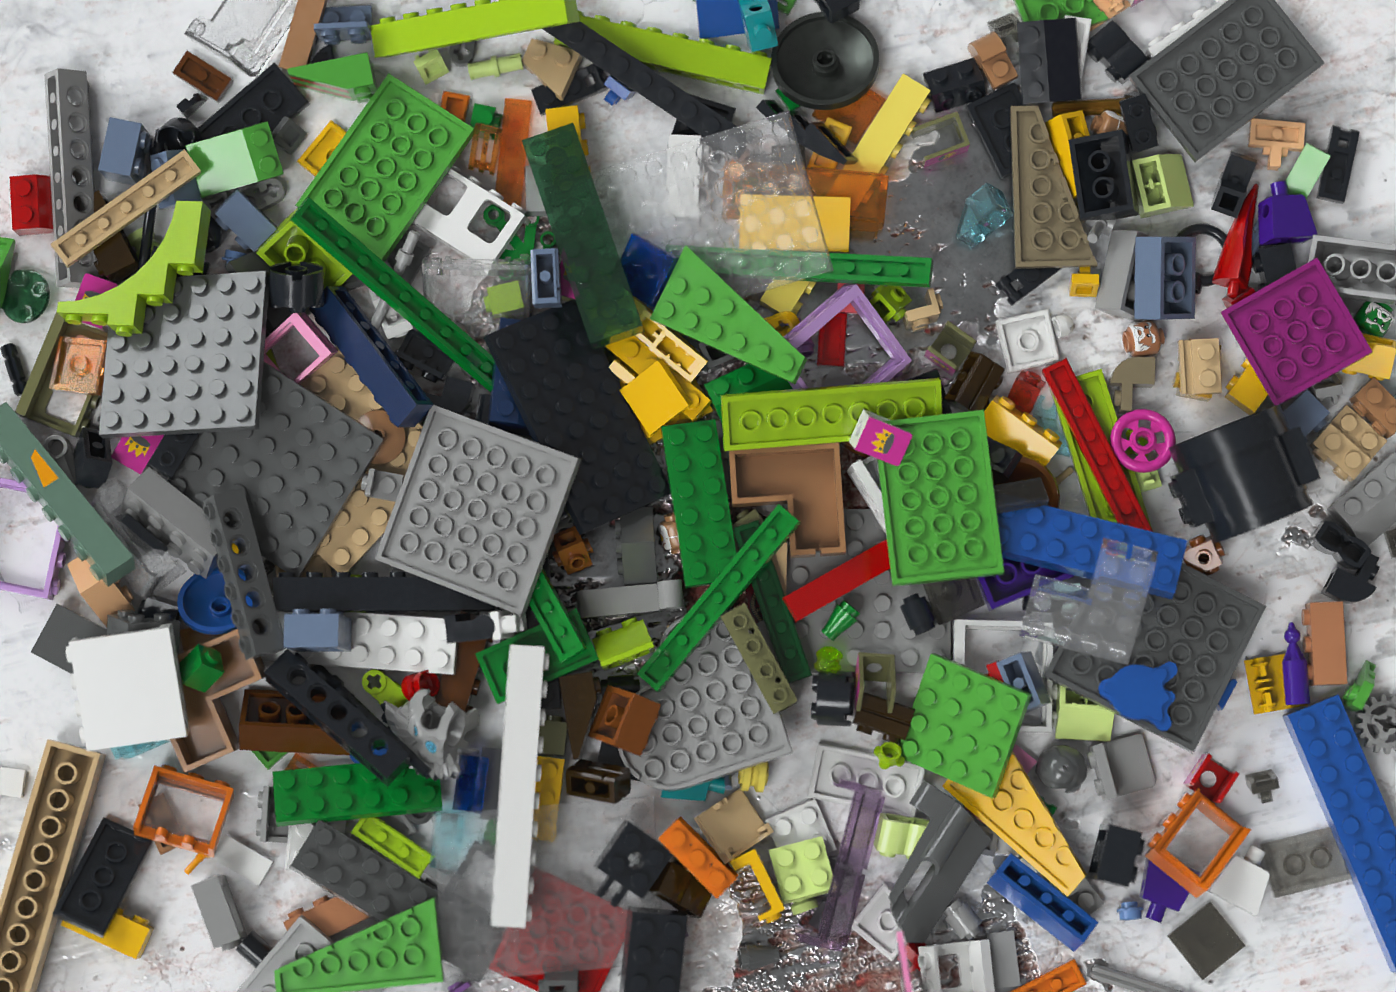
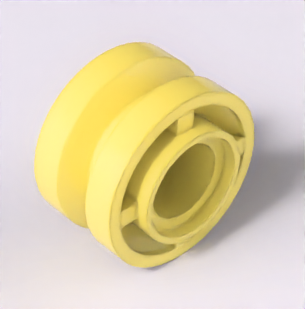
M769 762L738 771L740 791H748L753 786L755 792L763 793L768 781Z

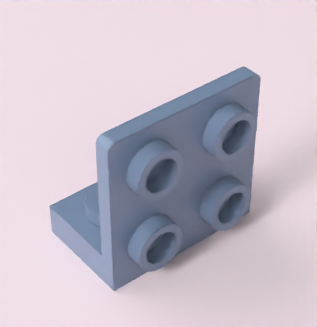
M372 6L326 7L322 22L314 24V31L319 41L324 42L325 45H338L340 41L351 40L353 44L366 43L367 40L372 39L370 26L373 25Z

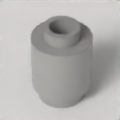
M957 898L944 911L946 916L944 919L960 939L966 936L970 940L982 930L979 927L982 923L981 919L966 901L962 902L960 898Z

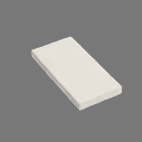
M818 743L807 797L881 813L916 817L917 808L909 802L923 782L925 769L907 761L901 767L892 766L888 769H882L879 767V759L876 755Z

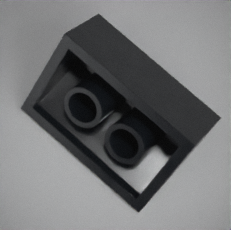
M1076 18L1017 22L1023 104L1082 99Z
M1121 129L1070 139L1069 147L1080 219L1116 220L1140 215L1129 141L1125 132Z

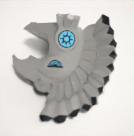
M429 689L417 691L412 699L405 703L403 707L398 708L387 701H383L380 705L384 711L381 716L382 721L388 724V728L431 768V772L425 777L426 779L432 778L434 781L438 779L445 781L450 777L456 779L461 772L460 766L457 763V755L479 753V750L470 748L469 743L463 740L467 732L479 725L480 715L477 708L465 713L453 702L448 707L440 706L435 702V698L429 695L431 691Z

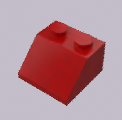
M38 174L9 176L12 230L19 236L54 233L50 176Z

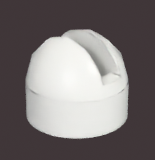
M1059 315L1051 319L1053 331L1057 338L1067 336L1073 331L1074 323L1071 317Z

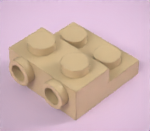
M1345 405L1309 446L1313 449L1312 454L1323 463L1327 461L1334 468L1332 471L1338 478L1343 481L1347 479L1351 482L1368 465L1387 440L1378 435L1363 418L1348 405Z

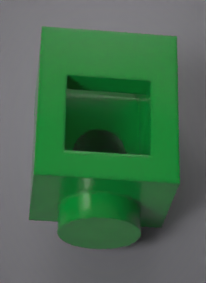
M475 103L470 121V126L477 131L474 137L498 141L503 114H498L495 107Z

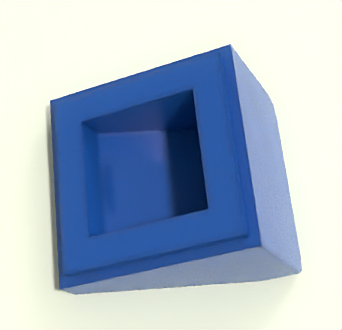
M1230 679L1216 707L1218 711L1222 710L1238 683L1236 679Z

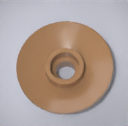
M373 410L358 418V422L374 432H381L382 437L386 439L371 464H386L400 455L406 441L404 427L395 426L389 420V415L386 411Z

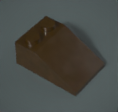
M99 190L94 192L95 213L109 203V200ZM123 229L94 249L97 261L93 263L99 275L103 276L105 280H110L111 282L127 280L137 273L139 261Z
M592 671L559 677L571 751L575 761L580 760L598 704L597 695L602 694L599 676L594 677Z

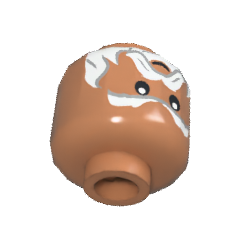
M1148 320L1129 324L1126 331L1122 334V341L1125 351L1127 353L1130 352L1133 357H1147L1156 355L1159 352L1161 344L1165 342L1162 328H1158L1155 322Z

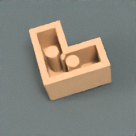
M77 557L67 564L79 593L106 628L108 614H117L118 610L122 609L134 610L135 612L131 603L134 596L126 585L120 586V579L108 587L102 579L98 581L89 569L91 565L86 559L81 561Z

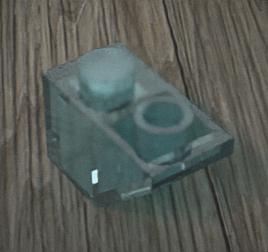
M985 183L966 199L956 232L957 239L971 247H975L1013 216L1003 192L991 184Z

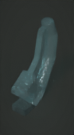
M1040 395L1033 406L1032 416L1037 419V424L1045 430L1047 428L1051 429L1060 437L1059 441L1062 442V445L1055 454L1070 457L1065 437L1057 428V409L1055 403H1053L1051 409H1043L1041 404L1045 397Z

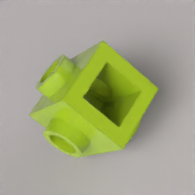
M880 285L871 293L873 298L869 302L884 323L887 324L891 320L898 322L902 319L905 311H907L905 308L913 300L901 286L887 285L885 287Z

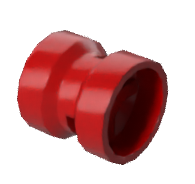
M429 670L407 675L401 683L404 697L410 701L414 694L422 689L431 690L429 695L431 697L435 696L440 689L437 675L435 673H425L429 672Z

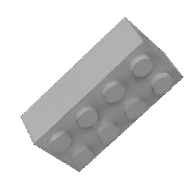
M1313 235L1308 262L1315 258L1319 259L1341 298L1396 305V245Z
M148 467L127 488L121 513L130 514L168 547L167 549L169 550L167 552L171 556L180 558L194 574L201 575L206 579L217 568L218 555L216 547L211 543V528L209 521L204 516L203 509Z

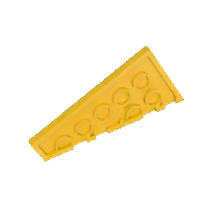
M1013 750L995 798H990L949 779L943 784V788L1067 897L1086 877L1087 873Z

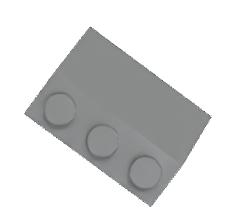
M1112 230L1095 308L1120 318L1138 322L1148 320L1154 322L1153 319H1134L1135 238L1150 236L1139 231Z
M1395 453L1387 456L1327 508L1329 513L1350 536L1359 538L1368 546L1396 522Z

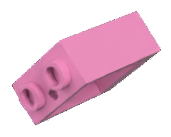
M305 312L293 313L265 339L264 362L280 371L265 353L294 327L319 354V357L294 379L300 385L338 352Z

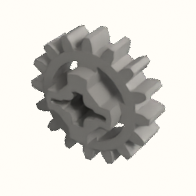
M1382 694L1379 696V702L1375 697L1369 698L1370 706L1365 704L1362 709L1364 712L1355 714V717L1360 719V723L1355 724L1354 728L1361 729V733L1357 735V738L1366 739L1364 743L1365 748L1374 745V753H1379L1381 748H1383L1384 754H1390L1391 747L1396 751V739L1389 743L1385 742L1388 740L1389 735L1396 734V696H1391L1387 701L1386 695ZM1384 706L1380 714H1370L1375 708ZM1387 718L1386 723L1395 728L1383 730V725L1379 724L1380 722H1377V720H1385ZM1367 725H1370V726H1371V728H1372V730H1373V732H1374V736H1373V737H1372V735L1370 734Z

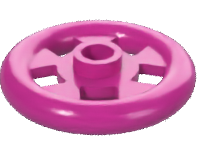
M1136 409L1122 415L1114 424L1110 435V446L1118 462L1125 468L1139 473L1153 472L1162 468L1172 457L1168 448L1176 445L1175 433L1169 421L1161 414L1148 409ZM1139 420L1151 421L1150 429L1145 427L1139 428ZM1125 428L1133 431L1129 440L1121 437ZM1163 432L1165 442L1157 444L1155 433ZM1145 438L1148 444L1141 446L1138 443V439ZM1129 447L1138 454L1134 460L1125 453ZM1155 450L1158 457L1148 461L1145 454Z

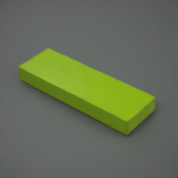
M378 817L360 819L351 831L353 835L418 879L421 878L423 871L435 857Z

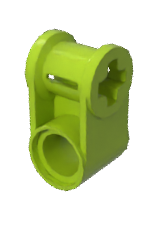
M373 669L364 674L362 678L363 688L380 705L383 701H387L399 708L409 701L404 697L401 685L390 679L382 671ZM378 674L381 677L379 680L380 684H382L381 687L369 688L370 681L368 677L370 675L375 677Z

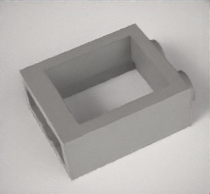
M217 875L191 885L213 947H222L223 951L238 947L242 942L241 939L247 937V933L226 876Z

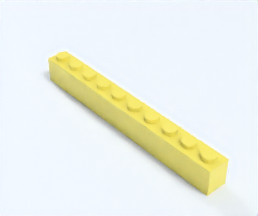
M902 74L852 153L858 161L855 164L844 166L826 196L851 197V227L860 215V212L857 210L861 203L867 204L875 190L871 187L876 179L881 182L889 168L885 166L890 157L895 159L901 151L903 145L900 144V141L904 135L910 136L912 129L916 127L915 117L919 112L924 114L932 101L928 98L931 90L905 74ZM803 251V252H823V253H830V252H828V251ZM773 279L761 297L760 305L774 314L790 311L797 316L803 306V303L800 302L801 298L805 293L810 295L817 282Z

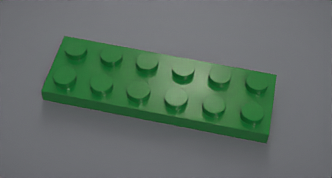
M716 420L661 426L685 588L711 585L736 555Z
M361 763L272 771L277 827L317 823L318 820L331 822L443 811L440 779L434 781L432 778L426 779L421 774L416 775V771L408 766L388 787Z

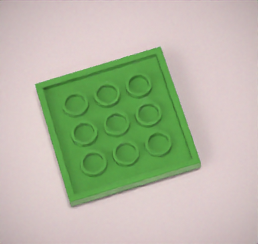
M936 653L930 654L912 706L915 712L905 741L901 740L899 744L902 750L901 756L908 762L990 798H995L1032 694Z

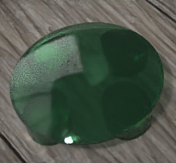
M32 270L14 271L8 280L5 299L1 309L4 310L11 320L17 323H30L38 319L46 310L50 299V290L46 279L41 274Z

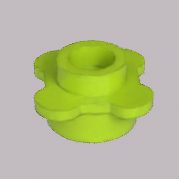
M885 742L874 749V755L878 756L879 767L882 769H888L892 766L901 767L905 763V758L901 756L902 750L896 743Z

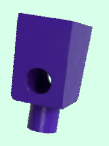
M1286 181L1271 183L1272 196L1261 201L1258 205L1259 245H1279L1290 242L1291 244H1301L1313 239V235H1318L1305 196L1302 194L1289 195Z
M1146 858L1139 898L1151 902L1146 918L1161 923L1166 908L1179 912L1189 892ZM1190 869V870L1193 871L1196 875H1198V876L1200 875V872H1198V871H1196V870H1193V869Z

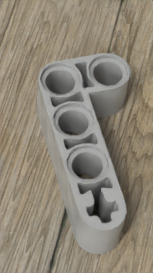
M665 580L655 584L576 591L577 611L581 619L684 610L682 580Z

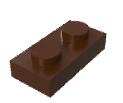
M189 51L185 52L172 72L173 75L217 103L220 102L233 82L230 77Z

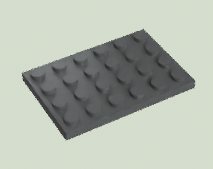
M1228 0L1130 74L1128 79L1140 93L1146 94L1147 102L1192 160L1196 162L1323 66L1325 62L1275 0Z

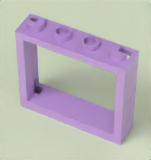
M844 284L784 336L797 349L851 303L891 358L862 384L888 382L892 378L899 377L903 374L902 371L906 368L905 366L912 361L857 284ZM800 376L796 384L788 382L793 389L808 388Z
M0 478V488L27 493V487L23 482L18 483L15 480ZM58 529L55 535L44 590L1 581L0 590L53 600L54 595H58L61 580L58 579L59 569L63 568L66 562V552H63L65 540L61 537Z

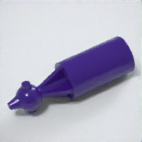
M1289 622L1288 628L1284 633V639L1289 643L1282 661L1285 705L1311 704L1307 660L1297 644L1301 635L1293 622Z

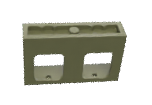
M56 312L15 413L79 439L82 427L90 428V414L92 409H97L102 397L99 392L104 381L106 352L96 375L69 365L67 357L77 336L82 335L107 345L108 333L85 324H69ZM58 385L87 395L75 425L46 413V408L53 391Z
M745 603L720 616L772 713L782 712L797 704L798 700Z

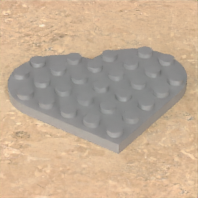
M684 616L676 620L665 630V632L663 633L664 635L660 640L657 649L669 636V634L674 630V628L679 624V622L684 618ZM722 619L719 620L660 692L647 685L636 693L661 704L658 711V719L653 724L648 737V744L641 756L618 749L624 765L630 769L633 776L648 786L666 791L691 788L793 753L780 711L775 714L772 713Z

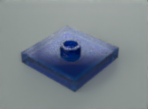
M632 233L610 282L651 307H656L679 258L642 236Z
M459 755L458 764L461 772L456 778L452 809L481 813L483 810L489 757Z

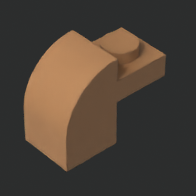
M994 31L968 44L967 49L971 57L975 59L979 70L984 71L993 90L1018 78V74L1006 53L1005 45Z

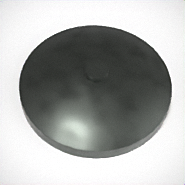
M822 12L805 15L790 23L777 37L778 46L772 49L771 67L778 88L791 101L809 109L833 110L854 103L869 91L876 80L879 70V50L875 38L866 26L850 16H846L831 24Z

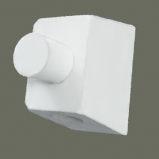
M1251 845L1244 859L1233 855L1207 892L1251 915L1257 916L1270 876L1268 871L1259 867L1266 852Z

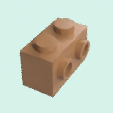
M1373 377L1349 401L1353 404L1352 408L1361 417H1365L1371 423L1372 429L1378 435L1384 436L1387 439L1396 433V399Z

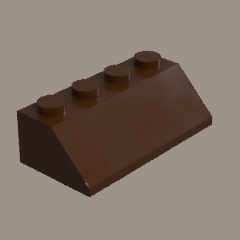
M244 689L239 722V750L350 755L278 691ZM316 694L313 696L312 700L315 702H322L325 700L326 696L323 694ZM338 711L332 717L336 720H341L347 714Z

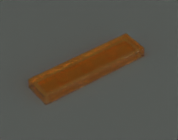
M505 98L495 191L504 197L503 202L510 206L512 203H515L521 207L532 101Z

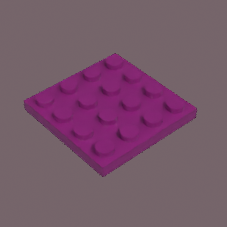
M1318 258L1313 259L1221 312L1274 406L1283 404L1373 353Z

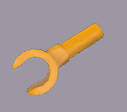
M197 854L194 860L184 869V872L189 875L205 858L211 857Z

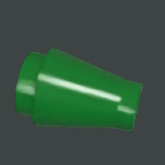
M843 600L840 604H836L821 632L834 641L858 621L857 617L860 613L847 601Z

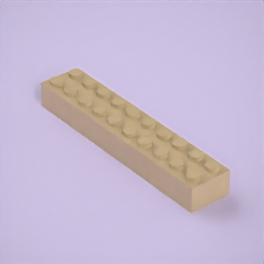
M47 739L0 897V992L37 991L58 920L57 917L53 916V911L69 883L105 761V754L87 751L84 748Z

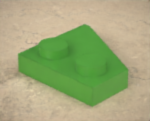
M1365 660L1354 684L1347 686L1342 696V699L1345 700L1343 704L1345 709L1351 712L1363 709L1375 685L1376 673L1373 672L1376 668L1375 664Z

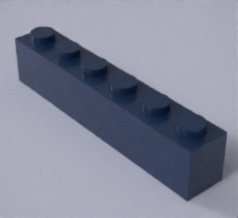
M327 286L324 289V306L309 308L315 316V321L324 328L330 336L332 344L339 348L345 356V361L357 372L359 380L368 387L374 395V400L389 415V420L397 427H415L434 404L378 330L371 324L369 318L347 289L343 286Z

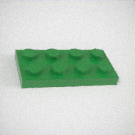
M577 609L569 611L568 614L587 649L565 663L559 660L541 625L475 653L498 705L505 702L509 645L545 647L544 653H549L548 670H543L542 681H547V683L599 660Z

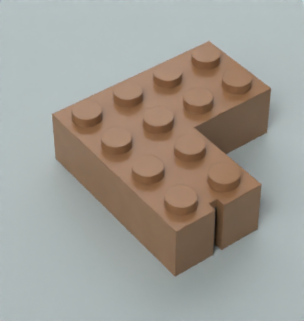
M839 442L729 451L732 507L787 504V511L801 522L789 537L790 558L815 557L816 551H820V557L846 554Z
M238 629L202 644L221 652L224 674L205 693L182 684L190 732L187 737L170 739L184 773L239 749L238 738L220 697L265 678L264 672L266 667L261 657L245 659L244 654L239 648L240 637ZM194 648L177 655L178 662L180 663Z

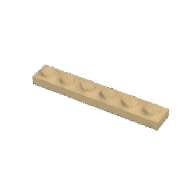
M184 149L50 244L52 249L65 266L69 268L201 174V170Z

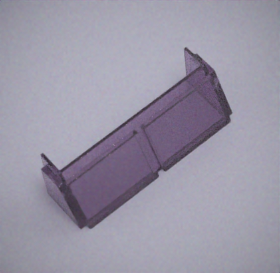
M839 779L838 784L832 783V786L853 791L854 796L818 935L813 936L794 931V935L798 936V942L840 952L842 947H847L865 879L862 870L868 867L879 816L885 801V797L881 796L882 790L844 779Z

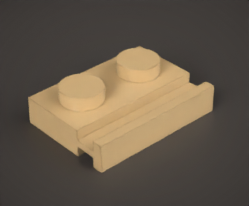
M1219 338L1178 340L1181 396L1221 394Z

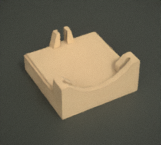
M740 788L694 818L724 865L774 832L769 823L764 824L745 793L740 791Z

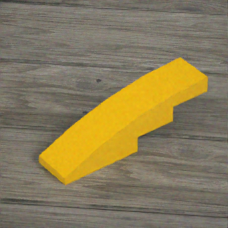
M625 290L609 312L630 328L629 331L648 345L650 351L689 382L694 380L708 362L678 332L652 321L650 317L653 311L628 290Z

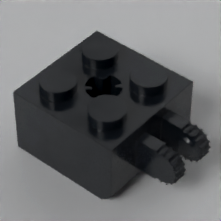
M624 820L594 864L596 868L607 875L597 890L596 895L602 898L615 880L621 884V887L612 897L610 905L617 907L628 890L643 900L673 854L629 821ZM635 852H638V859L640 861L637 865L629 866L631 863L628 859L629 855L633 854L635 856Z

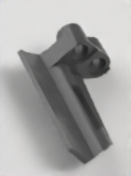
M923 780L909 803L931 817L888 897L894 920L901 929L907 943H924L991 840L964 809V805ZM922 861L932 862L933 864L907 902L903 892L907 883Z

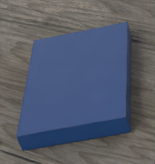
M695 0L700 39L745 34L738 0ZM767 0L771 8L775 30L780 29L777 0ZM754 7L750 11H758L761 7Z

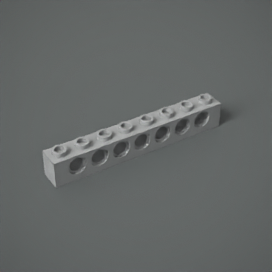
M59 68L44 74L54 241L94 213L95 192L92 174L94 163L91 157L92 135L89 124L91 111L88 107L89 83L87 81L86 71ZM94 250L81 258L80 262L77 261L69 268L65 266L55 253L57 287L80 288L86 273L100 277L93 263L97 261Z

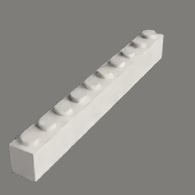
M509 645L490 916L491 926L526 928V922H531L532 905H527L528 894H533L534 877H529L530 866L535 865L536 849H531L532 837H537L538 822L533 821V810H538L539 793H535V781L540 782L541 765H537V753L542 754L543 737H539V725L544 726L545 709H540L541 698H546L547 681H542L543 670H548L549 653H544L545 647Z

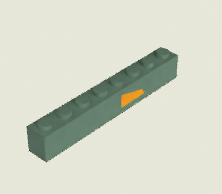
M5 402L0 405V462L2 464L7 462L12 468L10 472L18 483L23 482L27 487L26 492L34 503L38 501L43 508L41 509L45 517L50 522L53 520L59 526L57 529L61 537L66 542L70 540L73 543L76 555L81 561L86 559L91 565L89 567L91 573L98 581L102 579L109 587L135 569L133 555L9 404Z

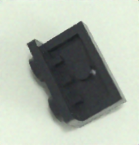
M974 58L923 73L924 82L927 88L931 90L930 96L935 113L950 110L986 96L984 79Z
M1136 91L1124 94L1125 99L1121 100L1119 105L1131 151L1137 153L1159 146L1157 130L1152 121L1150 105L1147 102L1146 94Z
M414 329L408 331L399 350L395 351V354L406 369L412 371L413 367L423 372L421 375L423 378L433 383H436L437 379L444 383L455 363L427 337Z

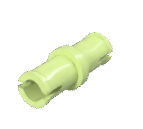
M520 52L498 58L495 55L491 56L489 60L468 63L471 80L492 75L500 77L501 73L524 70Z

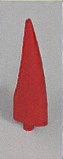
M1254 184L1242 204L1238 217L1234 219L1212 280V283L1228 287L1227 296L1230 298H1237L1239 289H1247L1253 265L1252 236L1258 184Z

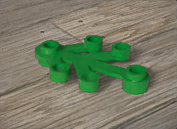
M494 204L489 205L484 210L483 218L486 224L490 227H497L501 232L507 223L504 210ZM495 210L499 213L497 219L492 220L489 218V213ZM536 216L537 220L535 223L526 225L524 243L515 234L510 241V245L514 250L505 249L498 260L525 262L531 270L530 250L534 249L536 228L540 223L539 216ZM546 231L540 236L543 249L553 248L556 245L557 238L553 232ZM548 235L553 237V242L549 245L543 241L545 236ZM503 265L498 269V277L503 282H510L512 280L532 282L531 271L513 270L509 265ZM509 269L511 271L510 277L503 278L501 276L502 271Z

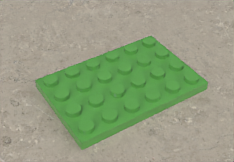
M388 73L296 203V206L299 208L302 202L310 197L385 262L477 131Z
M984 410L883 421L912 434L910 443L899 466H894L877 459L892 587L1004 574Z

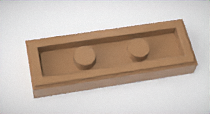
M328 0L297 1L278 67L288 69L310 63L317 39L314 24L322 22Z

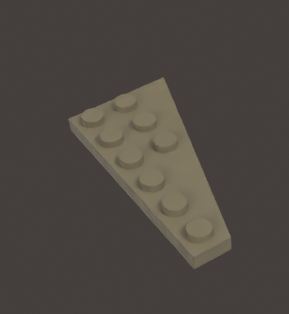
M1011 106L1015 269L1097 267L1098 264L1095 256L1092 254L1087 235L1083 230L1077 208L1065 176H1063L1058 157L1052 147L1039 107Z

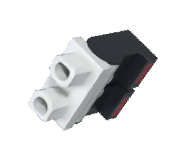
M507 610L480 615L474 620L470 619V613L444 616L447 643L493 638V640L506 639L515 636L514 632L527 630L526 615H512V612Z

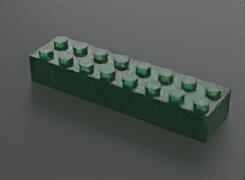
M574 123L522 140L593 350L645 332Z

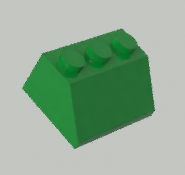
M750 364L704 384L708 398L712 401L711 404L721 424V395L793 389L788 381Z

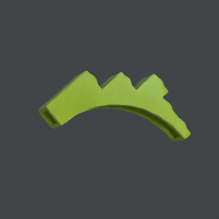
M176 201L172 221L163 241L153 256L136 274L119 286L100 295L77 301L58 302L56 312L69 324L80 325L82 321H87L95 325H108L117 335L123 337H131L133 333L142 334L146 303L151 306L173 303L176 274L191 276L193 273H203L211 210L203 201Z

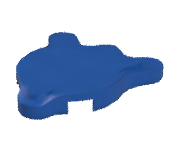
M1167 662L1157 668H1150L1144 665L1125 666L1111 678L1103 680L1098 686V692L1101 697L1107 699L1113 705L1120 716L1134 721H1148L1159 731H1167L1171 727V719L1167 709L1175 700V694L1166 690L1164 685L1177 674L1178 669L1173 662Z

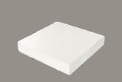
M1048 309L995 321L1007 374L1052 365L1060 361Z
M883 883L849 927L890 961H893L898 955L896 932H900L901 929L895 922L888 897L892 890Z

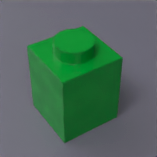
M197 644L179 663L182 684L204 693L224 674L221 652Z

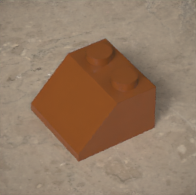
M608 685L588 737L641 756L648 744V737L653 724L658 719V711L661 704L638 694Z

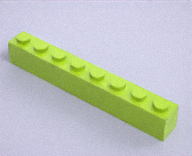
M475 0V6L467 7L466 3L450 5L451 10L444 12L441 7L426 10L427 15L419 16V12L403 14V19L397 21L395 17L379 19L380 24L370 26L375 58L398 56L579 22L576 0H499L497 2Z
M578 10L580 22L652 70L764 95L772 58L767 57V54L764 52L755 51L747 53L741 51V48L735 45L716 46L715 42L708 39H699V42L689 40L687 35L681 33H673V36L663 34L661 29L655 27H647L646 30L636 28V24L628 21H621L618 24L610 22V18L601 15H595L594 18L584 16V13ZM554 39L555 45L571 49L558 39Z

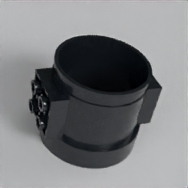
M1280 404L1168 448L1178 471L1177 474L1170 476L1172 482L1168 483V487L1173 498H1179L1182 508H1179L1178 511L1182 522L1194 528L1205 524L1211 535L1212 543L1224 541L1260 528L1314 504L1313 500L1309 497L1306 484L1320 479V475L1301 428H1289Z

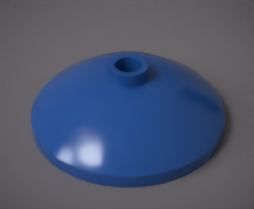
M218 566L206 579L197 574L191 576L184 583L178 594L177 606L182 620L191 629L203 634L220 635L237 629L232 622V607L230 600L225 595V581L223 573L219 571ZM239 569L238 573L240 578L245 580V573L241 569ZM246 596V603L252 607L253 602L251 598Z

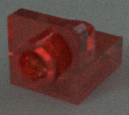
M1021 371L1016 377L1007 398L1015 403V408L1021 413L1027 412L1031 414L1046 382L1041 380V377L1034 372Z

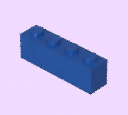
M1011 853L987 881L988 885L1073 952L1086 941L1099 923Z

